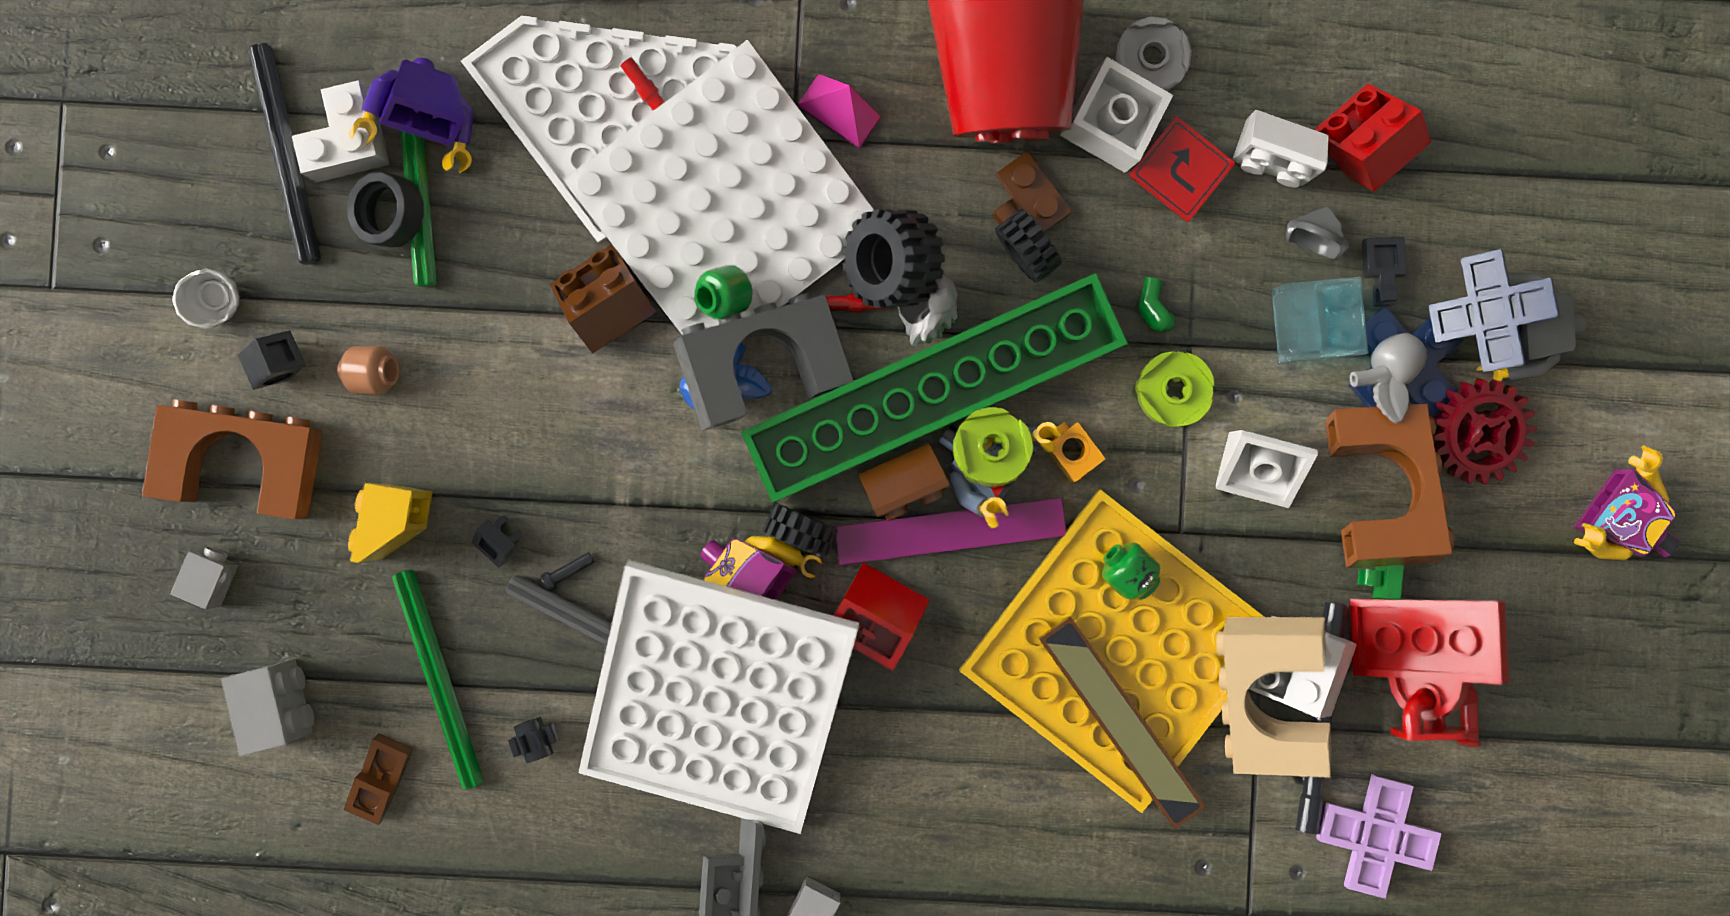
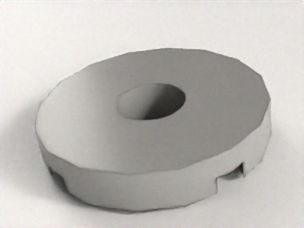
M1148 17L1135 21L1124 31L1116 45L1114 61L1163 90L1169 91L1183 79L1190 67L1192 50L1186 34L1182 29L1180 31L1178 27L1174 26L1173 22L1166 18ZM1147 47L1158 48L1162 52V62L1157 65L1149 64L1144 59L1143 50Z

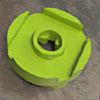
M1172 351L1154 357L1143 367L1135 385L1138 402L1143 412L1152 421L1169 428L1187 426L1197 422L1209 411L1213 401V374L1202 359L1190 353ZM1170 379L1174 383L1182 381L1185 385L1181 389L1184 395L1181 399H1178L1176 396L1170 398L1166 392L1169 389L1167 383Z
M997 407L983 408L973 412L958 428L953 442L954 458L959 469L964 473L965 478L969 482L979 483L988 487H999L1013 482L1026 469L1033 453L1032 437L1028 427L1021 420L1018 421L1014 416L1009 415V411ZM987 438H993L995 444H1002L1003 449L997 452V456H991L989 452L984 451L983 446L987 444Z

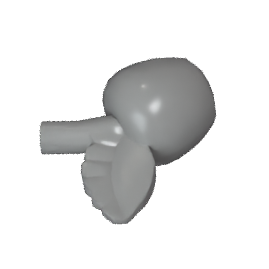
M1401 333L1390 336L1378 344L1371 355L1372 369L1351 372L1350 383L1353 387L1374 384L1373 399L1377 403L1376 406L1382 410V414L1388 416L1389 420L1399 423L1407 411L1409 402L1406 385L1412 382L1423 369L1427 360V349L1422 341L1412 334Z

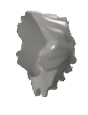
M944 274L942 279H935L938 288L935 293H929L930 298L927 301L919 302V305L898 307L899 316L906 327V334L910 336L912 346H917L922 341L930 344L932 338H941L944 329H951V324H954L958 317L956 304L958 294L954 282Z

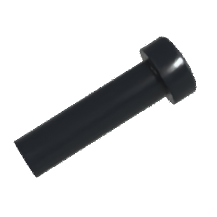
M590 552L552 573L548 571L543 573L541 580L546 589L551 591L557 588V583L594 564L595 561Z

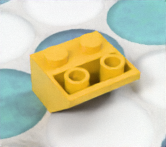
M365 483L364 490H360L356 498L355 510L359 513L357 528L352 530L348 542V549L352 552L351 562L360 563L382 560L424 531L427 527L433 491L393 484Z

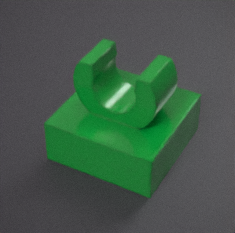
M1404 565L1376 566L1375 570L1358 569L1357 584L1374 586L1372 598L1401 599Z

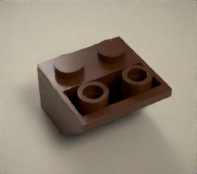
M612 244L605 249L594 252L588 260L572 270L565 271L556 281L550 284L569 324L592 354L657 312L627 263Z
M929 443L858 474L876 516L884 514L887 521L909 512L906 504L919 499L921 505H925L945 496L942 488L949 486V482Z

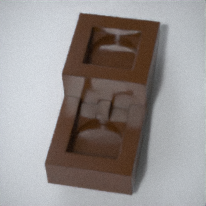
M378 733L372 739L361 772L354 778L344 810L379 825L400 784L413 748Z

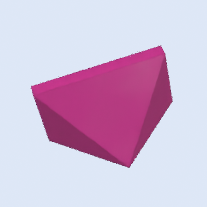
M820 74L817 75L797 104V107L858 149H860L881 118L849 85Z

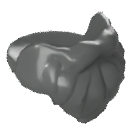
M1326 206L1306 215H1301L1296 220L1292 219L1287 224L1286 240L1289 243H1296L1301 248L1310 249L1315 254H1321L1324 257L1336 260L1349 248L1348 241L1344 239L1341 231V223Z

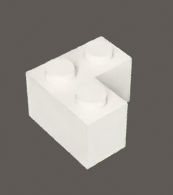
M360 81L321 89L329 127L292 136L300 173L316 183L390 165L379 118H375L374 123L377 127V134L369 145L365 146L369 133L364 128H357L353 139H350L349 133L352 125L357 119L363 117L364 112L361 111V108L369 90Z

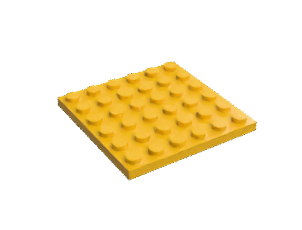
M1100 489L1097 490L1067 529L1065 535L1056 543L963 663L959 671L1139 812L1143 813L1152 801V798L1038 637L1070 616L1178 767L1221 712L1223 701H1228L1227 690L1220 689L1219 673L1220 667H1225L1224 655L1217 654V632L1224 631L1227 617L1264 616ZM1127 543H1138L1159 563L1160 584L1147 598L1142 600L1138 598L1126 600L1102 577L1105 565L1103 558L1107 551L1116 544L1122 546Z

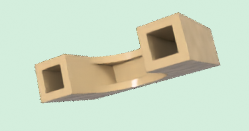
M1227 617L1224 631L1217 632V654L1224 655L1225 667H1220L1219 681L1220 689L1227 690L1228 701H1223L1222 719L1223 724L1230 725V735L1225 737L1226 758H1232L1234 774L1330 777L1332 763L1330 723L1288 722L1274 719L1263 713L1254 704L1248 690L1255 680L1272 672H1324L1326 661L1324 618Z

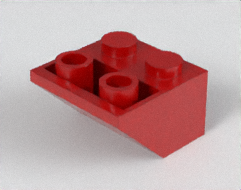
M1366 84L1314 129L1328 135V155L1347 177L1373 192L1431 144L1422 110L1370 84Z
M863 562L833 616L859 623L853 648L887 668L894 670L911 640L930 599Z

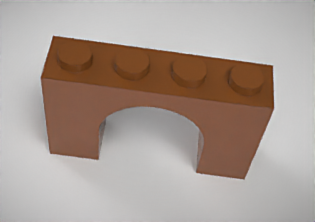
M173 399L172 406H156L142 496L177 502H196L201 469L206 452L221 437L231 433H239L256 446L263 462V477L257 514L288 519L309 518L323 429L309 427L310 420L288 416H286L285 424L272 422L273 414L249 411L248 418L234 416L235 408L211 405L210 412L197 410L196 402Z
M1427 404L1408 405L1407 411L1399 423L1389 420L1388 416L1382 414V410L1378 407L1335 409L1325 420L1330 457L1378 455L1388 458L1405 472L1412 489L1411 504L1405 516L1396 519L1353 521L1341 530L1346 568L1439 563L1452 555L1455 543L1454 533L1447 526L1445 513L1448 509V497L1445 490H1441L1439 475L1442 470V461L1439 453H1435L1432 435L1436 432L1434 418L1429 416Z

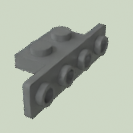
M741 818L739 854L703 855L699 916H761L758 906V893L763 884V871L760 864L761 850L765 848L766 833L760 821Z

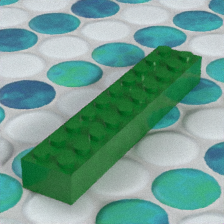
M1095 273L741 431V434L771 502L776 503L968 417L977 410L988 408L1120 349L1128 343Z

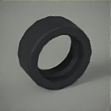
M372 172L360 178L351 190L347 203V218L352 231L360 240L377 246L401 247L410 242L420 230L424 217V202L419 189L411 180L386 172ZM387 188H391L397 200V213L391 226L386 231L381 232L375 221L374 208L381 193Z

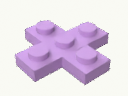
M1371 774L1362 811L1325 801L1320 833L1317 834L1316 839L1320 842L1352 850L1344 881L1346 888L1386 899L1395 861L1430 871L1433 870L1442 833L1405 822L1414 786Z

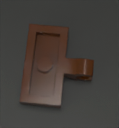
M1028 151L999 170L995 175L1012 198L994 211L995 213L992 214L998 225L1019 209H1022V211L1027 212L1028 216L1034 218L1035 223L1039 224L1045 233L1072 212Z

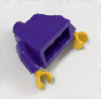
M417 58L413 62L402 60L397 71L388 70L373 80L361 108V111L364 112L363 117L357 119L350 129L349 136L351 140L357 128H364L369 133L365 146L369 145L377 134V127L374 123L377 117L380 118L379 124L448 146H452L454 142L453 150L443 157V168L446 171L451 169L454 165V157L460 162L459 173L469 168L472 158L465 149V146L470 144L474 114L473 109L459 92L455 77L436 70L431 60Z

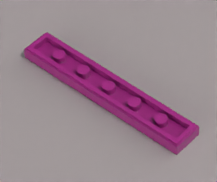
M1062 498L1006 505L1009 513L1008 516H1005L1003 513L993 514L999 524L996 528H991L987 524L985 516H979L970 510L837 526L835 528L838 529L836 540L839 563L843 565L1061 537L1066 533Z

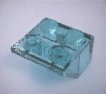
M1361 277L1284 283L1272 289L1279 364L1320 361L1368 354Z

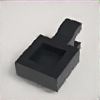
M1404 237L1365 238L1362 241L1364 278H1375L1373 306H1389L1390 302L1398 300L1395 278L1403 277L1407 274Z

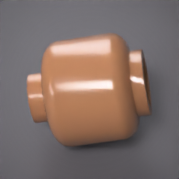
M358 345L350 347L344 353L338 363L337 372L348 392L355 395L386 394L399 378V364L391 352L383 346Z

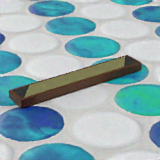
M1070 616L1066 617L1038 637L1174 830L1206 808Z

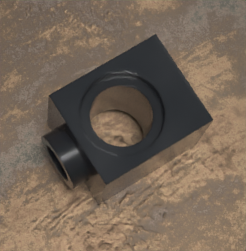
M291 330L256 338L238 354L253 390L286 382L306 366Z

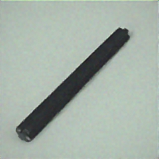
M267 43L253 44L249 47L250 59L297 260L303 265L319 262L321 256L295 152L273 50Z

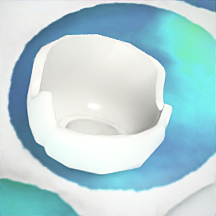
M205 268L191 272L180 279L176 284L172 301L177 315L188 325L207 329L221 325L232 318L237 312L240 295L235 282L224 272Z

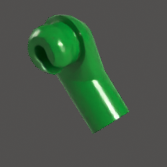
M1145 277L1138 312L1154 331L1169 332L1173 329L1176 319L1173 313L1169 312L1159 301L1163 281Z

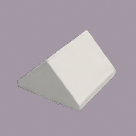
M1244 430L1229 432L1216 481V489L1289 508L1318 455L1317 450Z

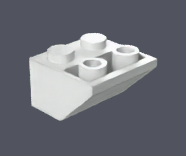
M1255 110L1246 119L1232 160L1241 164V169L1248 173L1262 175L1264 172L1276 176V181L1288 187L1303 186L1325 171L1328 156V135Z
M1325 632L1326 661L1324 672H1272L1259 677L1248 689L1315 717H1329L1332 715L1357 644Z

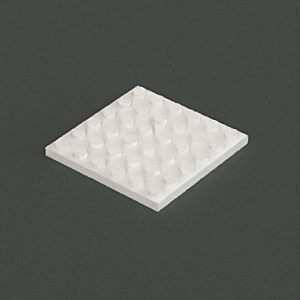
M748 40L563 179L682 335V329L694 324L704 323L705 328L719 325L718 319L708 317L699 309L695 302L694 291L697 280L707 270L725 265H735L747 274L752 284L753 296L749 308L741 313L742 318L754 315V309L765 304L775 302L777 308L782 307L789 299L798 295L845 259L842 253L843 247L847 246L845 239L847 232L853 231V222L856 219H861L863 213L874 210Z
M629 560L625 565L578 773L740 818L758 820L762 824L801 834L859 623Z

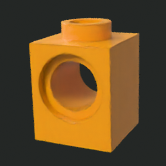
M1064 421L1057 426L1061 434L1060 437L1055 435L1048 436L1056 448L1054 451L1047 453L1070 483L1078 481L1106 459L1078 422L1068 426ZM1067 439L1076 440L1081 447L1080 456L1074 461L1067 459L1062 452L1063 444Z

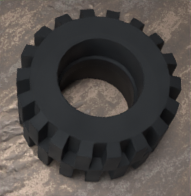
M873 210L863 213L861 219H856L853 222V231L847 232L845 238L847 246L843 247L842 255L845 256L843 270L848 274L846 279L848 286L854 287L853 294L857 299H863V304L874 306L875 308L919 305V302L927 301L930 298L929 293H935L938 288L935 279H942L944 270L941 269V262H945V254H941L943 241L941 237L936 236L938 229L935 224L928 223L929 217L925 214H918L916 210Z

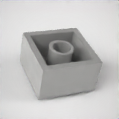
M296 659L221 678L239 756L286 745L313 733L314 713L311 706L306 704L303 692L305 676L303 670L299 666L297 667Z

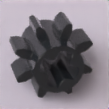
M537 717L514 726L516 736L508 740L513 757L523 755L525 762L531 763L554 753L551 744L559 740L554 723L544 725L542 717Z

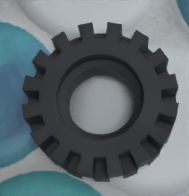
M1019 209L995 228V233L1000 243L1004 245L1005 251L1010 254L1013 262L1018 264L1019 269L1025 272L1026 276L1032 279L1034 283H1038L1062 264L1055 245L1050 242L1051 239L1047 234H1044L1042 227L1036 224L1034 218L1028 216L1026 211Z
M774 502L762 531L804 551L826 558L838 529Z

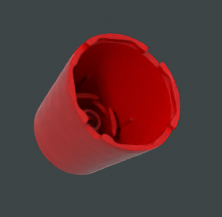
M928 0L954 137L975 138V142L1003 144L1012 143L1013 139H1026V141L1049 139V133L1071 129L1084 0Z

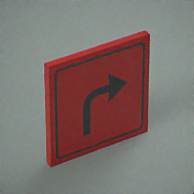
M1175 116L1128 176L1188 223L1235 165V162L1179 117Z

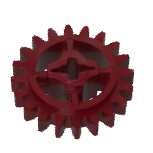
M1476 378L1474 386L1464 381L1460 382L1461 394L1447 390L1446 393L1450 403L1436 402L1435 404L1442 411L1441 416H1432L1435 424L1438 425L1435 434L1432 435L1433 439L1438 440L1434 444L1435 453L1437 452L1441 455L1442 467L1448 468L1447 474L1455 478L1460 477L1461 480L1470 484L1476 479L1477 482L1484 485L1488 484L1490 476L1498 481H1502L1504 478L1503 468L1516 473L1517 467L1514 464V460L1516 458L1523 461L1528 460L1527 455L1522 452V448L1524 446H1535V442L1526 438L1527 433L1538 430V427L1526 423L1528 419L1535 415V411L1523 408L1529 399L1516 395L1517 388L1510 385L1504 386L1502 381L1492 379L1488 383L1485 379ZM1494 402L1498 406L1493 412L1485 410L1479 413L1474 408L1479 404ZM1486 450L1489 453L1488 456L1477 460H1468L1466 458V455H1469L1471 451L1479 453Z

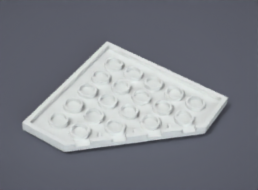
M521 15L461 60V62L589 232L601 245L608 238L563 179L653 112L647 102H643L638 95L636 87L620 65L632 57L646 77L652 80L659 90L658 93L666 102L737 47L733 44H710L697 42L696 39L666 35V37L645 35L644 32L624 29L594 28L587 24L543 21L538 20L536 17Z

